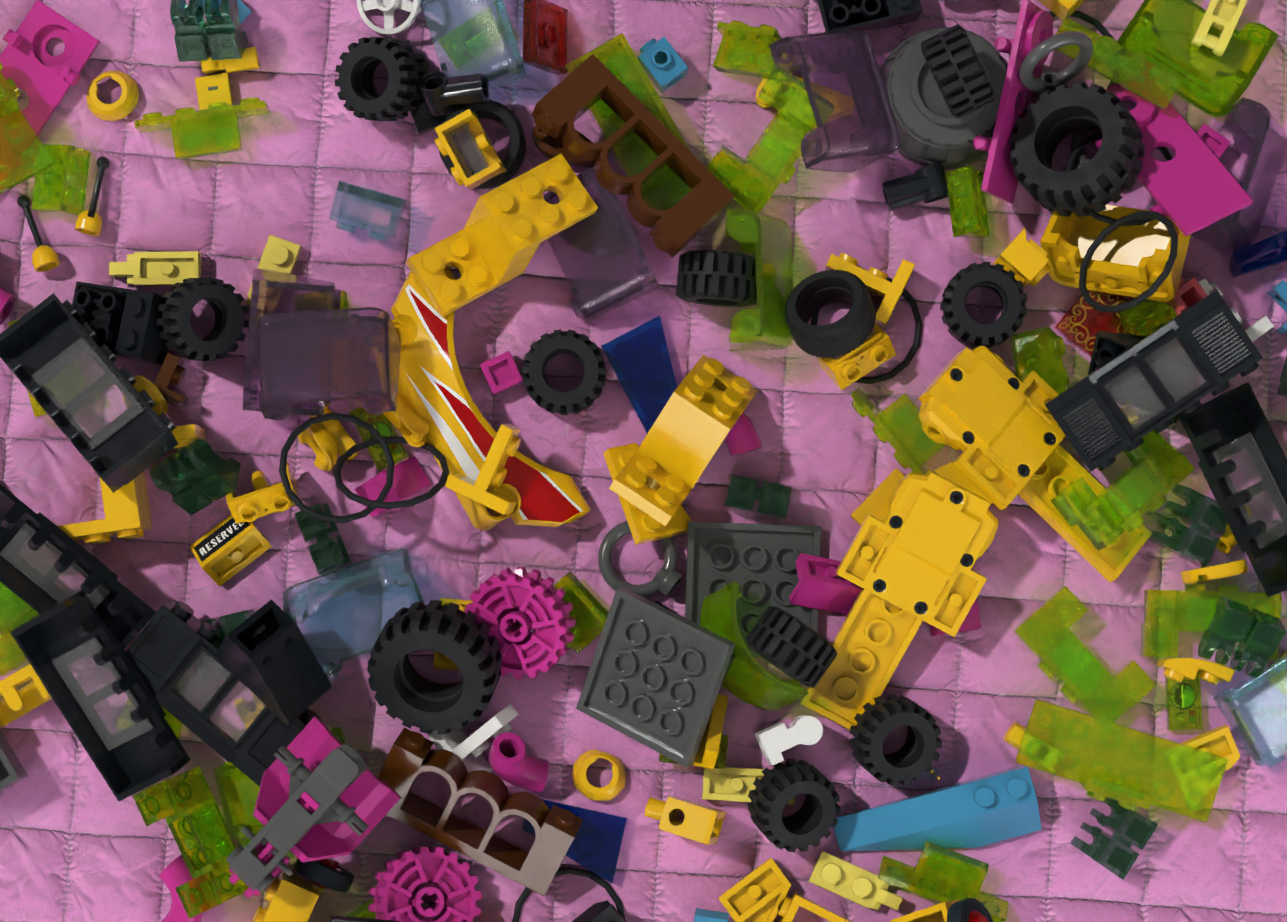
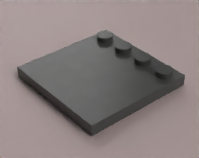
M688 521L684 618L736 643L733 654L738 657H762L750 648L746 637L768 606L784 610L817 633L818 609L791 604L789 596L799 582L795 561L800 553L820 557L821 526Z
M624 587L618 588L576 709L685 767L691 766L694 763L736 643Z

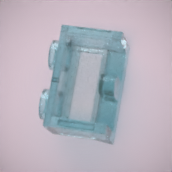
M339 181L329 219L337 221L336 228L355 233L356 227L369 230L367 237L387 242L388 236L395 238L397 236L407 200Z

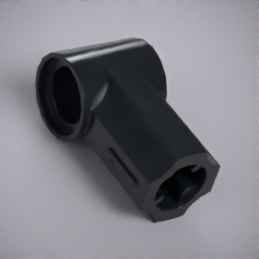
M434 71L424 75L419 81V88L428 112L434 116L446 115L455 106L487 103L489 100L488 80L486 75L482 73L447 77L441 71Z
M943 163L931 164L914 171V174L882 183L883 195L889 211L922 201L924 203H931L951 196L952 192Z

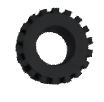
M957 24L921 42L923 56L953 116L959 119L995 101V92L962 26Z
M371 36V38L364 37L358 39V43H351L348 46L349 53L343 52L340 59L343 62L341 65L336 66L335 72L339 73V79H335V86L340 87L341 90L337 93L339 99L346 100L343 106L348 111H354V116L365 118V120L397 121V118L403 119L407 117V111H414L418 107L415 103L416 100H422L423 98L419 88V81L422 78V73H425L426 70L424 65H419L418 62L421 60V57L418 53L412 52V46L402 43L401 40ZM383 62L387 68L389 79L385 92L379 97L373 86V75L377 66Z
M695 250L683 253L679 256L676 296L686 302L710 306L746 307L759 302L762 261L751 255L728 251Z
M984 261L981 264H970L967 268L957 272L944 289L942 294L943 300L940 304V310H943L942 320L944 324L947 323L949 327L948 332L951 335L955 334L959 338L957 341L962 344L966 342L971 344L970 347L977 348L982 345L990 348L993 345L1005 342L1022 325L1023 317L1027 313V307H1025V302L1028 300L1027 293L1023 294V283L1021 280L1017 281L1014 278L1016 274L1012 270L1009 272L1004 270V265L999 263L990 265V262ZM987 287L996 292L1000 297L1002 314L995 322L982 324L973 320L967 313L965 298L973 288Z
M215 278L184 279L183 283H175L171 286L173 291L165 292L162 297L166 300V303L158 305L157 311L162 312V318H156L157 325L163 326V331L159 332L161 339L168 340L166 346L169 350L177 351L176 355L188 358V360L216 361V359L228 357V352H235L239 348L236 342L244 341L246 334L242 333L243 327H249V320H244V314L249 313L248 308L240 304L244 300L240 293H233L235 287L231 284H223L224 280ZM204 299L214 310L215 324L211 333L205 338L200 339L191 328L190 315L194 306Z
M569 329L568 331L554 330V333H546L540 336L541 339L537 342L534 341L530 346L531 349L526 353L524 366H522L523 382L530 397L539 407L553 414H577L582 412L581 410L592 406L593 402L600 397L606 381L605 362L598 346L590 341L586 335H580L574 330ZM559 354L574 355L581 361L584 367V377L581 384L568 392L554 390L545 379L547 363L551 358Z
M774 606L767 607L746 637L750 648L806 687L814 688L838 655L835 648L822 636L789 613Z
M887 694V700L881 696L874 698L875 704L866 703L863 706L865 712L862 715L857 713L854 718L858 722L857 725L850 728V733L855 737L849 739L850 747L855 750L852 753L864 769L882 783L887 782L891 786H897L898 782H900L903 786L910 785V779L912 778L918 782L923 778L921 773L924 771L929 773L933 769L930 765L933 760L938 761L940 756L936 749L942 748V740L937 737L941 734L939 726L935 724L936 720L925 709L905 696L901 695L899 698L895 694ZM907 725L908 737L903 747L895 753L883 754V743L887 734L898 726Z
M787 759L786 764L780 762L775 764L771 770L765 768L762 771L764 776L761 779L756 777L753 782L756 788L755 790H750L748 795L752 801L748 803V811L752 814L750 817L753 823L777 848L781 850L785 848L788 852H795L796 848L803 852L807 851L808 846L811 844L814 847L820 845L819 840L823 836L827 839L831 835L830 827H836L838 823L835 815L840 814L841 807L837 804L840 798L834 790L835 787L817 768L813 765L810 766L803 760H799L797 763L794 759ZM799 794H806L804 804L796 813L782 817L783 809L790 799Z

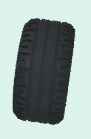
M488 100L487 103L457 106L447 115L443 123L470 109L477 115L478 119L489 118L501 123L510 136V150L502 161L507 171L494 176L475 188L488 189L497 187L510 180L521 167L526 153L525 134L517 116L508 107L493 100ZM458 132L452 135L454 141ZM440 152L446 169L452 175L450 168L454 167L451 158L449 155L444 157ZM469 168L473 175L482 171Z
M837 269L820 271L798 283L793 288V291L790 292L784 310L785 320L795 343L807 354L821 358L839 357L854 351L868 339L876 321L875 306L864 282L853 273ZM834 302L853 304L849 312L834 323L823 326L808 324L812 315L825 305Z

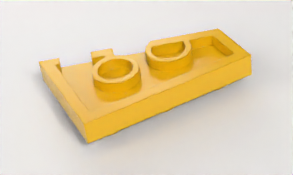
M637 443L609 448L603 453L613 481L639 448ZM618 495L635 545L687 533L688 521L692 520L682 506L678 508L668 524L664 526Z

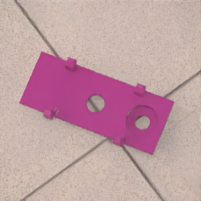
M36 0L17 31L14 32L9 29L3 37V40L8 44L0 55V193L17 168L20 169L26 161L25 155L70 87L75 86L79 82L80 72L100 43L98 39L39 0ZM55 38L62 39L65 44L64 52L59 56H51L47 50L49 42ZM15 89L24 90L29 97L28 106L21 112H13L7 105V97Z
M1022 0L1014 39L999 36L995 41L996 51L1010 53L993 136L989 138L977 135L973 142L976 150L989 152L981 191L1008 204L1014 203L1018 179L1013 172L1014 167L1010 163L1009 153L1013 150L1009 145L1012 133L1017 134L1014 125L1019 117L1024 118L1026 115L1024 109L1031 102L1033 104L1036 103V96L1033 90L1027 89L1020 81V66L1033 48L1053 36L1054 17L1051 16L1049 11L1042 10L1029 0ZM1049 54L1044 56L1033 70L1034 77H1041L1044 63ZM1019 94V104L1015 111L1016 99Z
M1145 73L1127 82L1111 85L1106 89V92H1113L1121 101L1131 100L1137 105L1136 108L1129 110V112L1141 129L1143 135L1141 141L1145 145V155L1139 158L1143 163L1140 174L1134 175L1158 203V205L1149 209L1151 212H1158L1166 218L1170 217L1186 237L1252 204L1251 197ZM1102 139L1095 143L1098 149L1100 148ZM1158 147H1169L1176 155L1169 161H1158L1152 157L1151 153Z

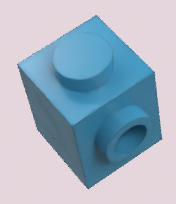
M665 37L659 41L653 38L640 48L641 54L638 56V63L661 93L688 74V66Z

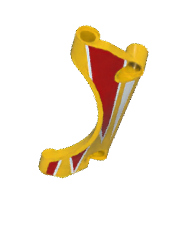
M446 267L444 269L445 275L452 280H457L451 269ZM410 271L391 308L395 319L386 323L372 336L370 348L395 391L412 407L415 413L428 422L429 431L426 434V443L433 445L445 456L450 471L449 475L459 473L476 481L497 432L486 421L473 402L460 373L453 337L455 311L441 317ZM386 337L390 338L393 341V344L390 343ZM516 451L513 457H508L504 466L507 469L506 477L500 487L495 486L494 488L495 491L518 501L512 514L503 515L490 509L493 514L491 516L487 512L486 506L455 492L474 527L483 531L492 529L510 516L515 525L559 527L564 523L566 525L570 524L591 511L571 476L540 465L519 451ZM434 456L435 460L437 461L438 465L442 470L440 461Z

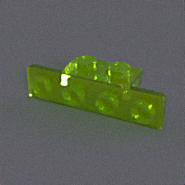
M1068 17L1064 19L1056 34L1078 31L1090 37L1093 43V54L1086 67L1162 109L1168 107L1181 85V79L1150 63L1140 53L1130 52L1121 47L1111 37L1101 36ZM1066 45L1055 50L1075 60L1080 47L1078 45Z
M253 97L240 100V105L228 106L224 102L208 105L207 110L195 111V108L191 107L175 110V115L162 116V113L158 112L148 113L142 116V120L134 122L135 128L140 133L171 129L175 157L177 160L242 151L238 118L269 114L270 110L265 101H260V98Z
M860 388L850 394L854 399L851 402L852 406L863 418L865 416L870 418L875 424L872 428L874 433L883 443L888 441L896 450L893 455L904 469L910 467L913 472L926 474L928 470L923 466V463L946 445L932 441L922 429L923 424L918 416L920 409L908 394L904 393L880 413Z
M925 841L915 867L883 856L881 860L878 878L890 886L901 887L915 892L923 898H931L940 902L974 898L986 907L993 922H1005L1007 919L1008 901L979 891L988 872V863Z

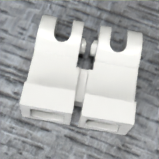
M799 715L788 726H785V723L778 722L754 733L767 764L773 766L784 761L781 752L798 744L808 746L816 744L822 737L823 727L817 718Z

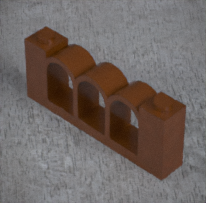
M594 54L538 101L531 116L534 118L536 126L542 132L549 133L554 139L561 134L563 146L577 160L585 162L595 161V176L604 189L618 195L628 194L627 205L632 217L641 225L652 228L649 235L652 237L654 244L659 250L667 252L672 258L721 214L734 198V195ZM602 99L625 124L603 142H587L579 137L575 131L574 122ZM634 131L658 157L639 174L626 177L612 170L608 164L607 155ZM667 165L691 191L669 209H653L643 200L640 189L660 169Z
M404 727L394 742L378 776L381 781L384 780L402 797L387 815L545 896L583 819L575 816L571 811L561 809L554 804L551 810H549L543 800L528 792H515L509 795L508 788L503 780L494 773L485 770H475L467 773L466 766L460 757L445 749H431L434 742L424 738L422 734ZM432 771L446 778L451 787V796L445 810L411 793L420 773ZM466 793H475L489 801L494 814L487 831L452 814L460 796ZM508 815H517L524 817L532 824L536 837L529 853L493 835L502 818Z

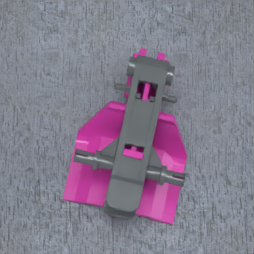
M316 716L313 717L287 748L283 745L274 754V757L277 759L263 773L253 816L264 827L257 835L246 826L242 827V833L251 841L245 848L239 845L226 859L230 864L228 867L230 873L233 872L229 881L234 885L241 879L248 886V889L243 893L247 898H250L252 895L259 896L282 871L288 876L293 874L292 869L287 866L290 862L287 856L289 851L302 863L349 855L402 798L384 780L381 781L367 768V762L359 752L349 744H342L333 736L334 733Z

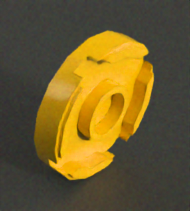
M1247 559L1181 571L1180 575L1182 583L1185 585L1247 573L1249 567Z

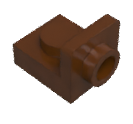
M167 353L154 385L158 387L167 404L176 407L179 401L187 405L189 398L172 391L174 385L179 386L183 380L186 368L182 366L185 361Z

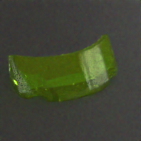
M732 580L703 599L700 609V626L736 643L733 654L736 657L722 686L743 702L759 708L777 711L809 693L796 680H781L774 673L770 674L749 652L740 633L736 614V602L742 596L738 589L740 585L736 580Z

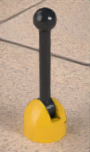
M104 156L99 157L96 162L98 172L89 210L82 211L78 215L74 230L92 236H100L103 226V220L99 213L96 212L104 172L110 165L109 159Z
M21 195L17 199V204L24 210L37 246L32 253V264L35 272L52 270L61 263L58 254L52 247L43 245L29 207L30 198L26 195Z

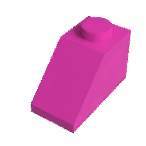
M415 456L394 466L393 485L383 502L407 500L431 485L430 480ZM387 469L355 488L356 493L368 500L376 501L386 484ZM376 508L370 515L372 518L377 519L391 509Z

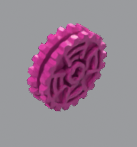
M517 567L513 573L510 568L503 569L499 575L493 574L480 584V588L475 590L470 596L473 603H469L465 607V613L470 610L476 614L475 619L479 623L484 621L491 629L488 635L496 637L499 644L497 652H500L502 655L500 671L503 677L508 673H512L514 679H522L524 674H527L529 678H534L539 675V671L545 673L559 661L561 656L567 653L569 648L566 644L571 643L574 639L575 634L570 631V628L576 625V618L569 615V612L573 609L572 603L565 602L563 599L566 594L564 589H556L553 586L555 580L550 576L547 579L541 578V571L534 569L531 573H527L525 567Z
M412 847V850H402L396 853L397 859H387L383 863L386 870L375 874L374 879L378 882L377 886L369 890V895L374 897V903L369 904L368 908L369 912L375 913V919L400 922H473L474 916H480L481 909L476 906V901L482 899L481 892L475 891L474 885L479 882L476 875L469 876V864L467 862H457L458 855L456 853L444 852V848ZM422 896L429 897V901H426V903H429L428 908H422L421 903H424L421 900Z

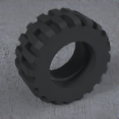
M1075 82L1072 88H1069L1067 84L1056 86L1055 92L1049 93L1046 91L1039 95L1040 100L1035 104L1031 102L1024 109L1026 111L1024 118L1019 117L1014 127L1017 130V134L1012 133L1009 143L1013 149L1009 153L1010 163L1014 167L1013 172L1034 200L1050 212L1056 211L1059 215L1067 217L1071 216L1072 212L1077 217L1088 216L1089 211L1093 209L1096 213L1107 209L1105 205L1113 201L1116 204L1123 197L1120 194L1125 189L1129 191L1135 184L1132 177L1134 174H1140L1143 163L1139 158L1145 155V145L1141 141L1143 138L1141 129L1118 96L1111 91L1106 92L1104 87L1092 84L1089 88L1085 82ZM1093 128L1102 130L1100 148L1087 164L1072 171L1060 172L1052 170L1053 154L1064 138L1081 129Z
M430 600L428 605L420 601L412 603L409 609L403 607L395 613L393 618L388 620L372 648L367 671L370 674L368 679L370 689L372 691L377 690L375 699L380 706L385 705L388 708L386 713L393 719L399 718L403 721L402 725L410 729L412 726L420 728L419 732L430 734L432 730H437L438 734L450 733L452 727L455 731L466 728L469 722H475L481 717L483 710H486L500 680L502 655L500 652H497L499 644L496 637L488 635L491 629L484 621L479 623L475 619L476 614L470 610L467 613L459 610L460 605L450 602L448 606L442 605L440 600ZM421 649L440 652L456 664L463 680L449 685L430 682L415 671L410 663L408 653Z

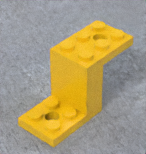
M559 154L480 196L462 230L408 258L406 264L441 317H444L523 274L541 242L591 216L597 211L598 207L562 154ZM546 191L554 192L559 197V203L550 204L546 202L543 193ZM450 266L457 268L461 273V278L457 280L448 278L445 275L444 269Z
M703 354L673 392L641 445L615 478L609 489L666 526L693 489L758 390L752 387L747 379L736 376L726 370L718 360L708 358Z
M196 424L177 426L171 431L179 443L173 449H179V451L199 449L198 443L207 442L205 429ZM145 471L114 493L100 478L105 519L58 526L77 543L80 540L91 544L111 542V536L117 535L118 538H124V540L144 537L143 531L153 530Z

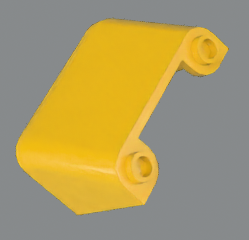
M1106 204L1107 209L1099 212V214L1119 219L1138 211L1149 210ZM1054 211L1040 240L1042 249L1048 253L1046 257L1049 259L1047 265L1051 267L1048 271L1050 277L1060 285L1079 288L1080 267L1087 250L1099 234L1111 224L1098 221L1090 215L1077 217L1072 212L1071 216L1067 217L1061 216ZM1154 219L1142 225L1120 226L1107 235L1094 251L1086 273L1087 290L1135 298L1148 290L1163 272L1170 255L1171 236L1166 225ZM1172 220L1171 222L1178 235L1177 257L1169 276L1156 292L1147 298L1148 300L1171 301L1179 288L1191 234L1185 237Z

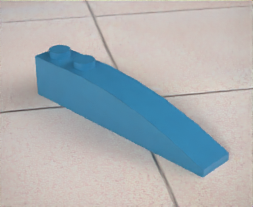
M1025 765L835 817L838 823L836 827H833L840 851L978 848L1042 830L1037 797L1028 766Z

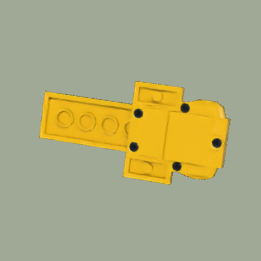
M981 345L973 350H970L968 347L964 348L952 358L918 398L922 402L918 416L923 424L922 429L924 433L936 443H943L956 451H963L953 465L1000 510L1005 509L1018 494L1109 582L1116 580L1152 533L1059 445L1066 435L1044 403L1048 398L1052 400L1059 395L1035 371L1029 373L1021 382L1010 368L1005 365L1001 357L993 353L986 346Z
M929 469L926 474L910 472L898 481L889 499V512L885 522L867 514L836 570L837 575L858 585L862 590L831 644L838 655L814 688L807 687L800 700V704L850 730L851 726H856L858 723L854 719L856 714L862 715L865 712L863 706L866 703L874 705V698L882 695L922 621L953 637L956 636L987 580L984 575L972 570V567L976 560L988 549L998 529V519L988 509L991 505L988 500Z

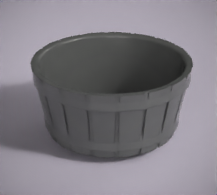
M951 27L925 30L901 42L884 61L885 63L882 64L877 74L876 86L873 91V107L875 108L876 121L880 130L884 132L883 135L888 143L895 150H898V153L916 164L918 162L922 166H928L935 163H943L944 169L962 167L967 163L969 165L987 155L986 151L976 150L973 142L977 135L989 138L993 136L1007 72V65L1000 53L996 51L997 49L982 36L965 30L995 92V101L959 119L953 116L921 51L922 41Z

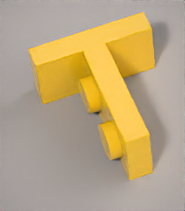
M840 253L839 257L831 254L826 264V270L837 269L853 273L864 282L869 291L884 297L876 313L875 322L886 328L915 269V264L903 259L892 282L886 280L888 275L876 268L870 267L869 271L856 266L858 260L847 254Z
M501 424L476 481L455 473L449 475L444 487L503 515L512 514L518 501L495 491L494 488L495 486L500 487L506 477L507 469L504 466L508 457H513L520 445L521 438H518V434L521 429L511 424Z

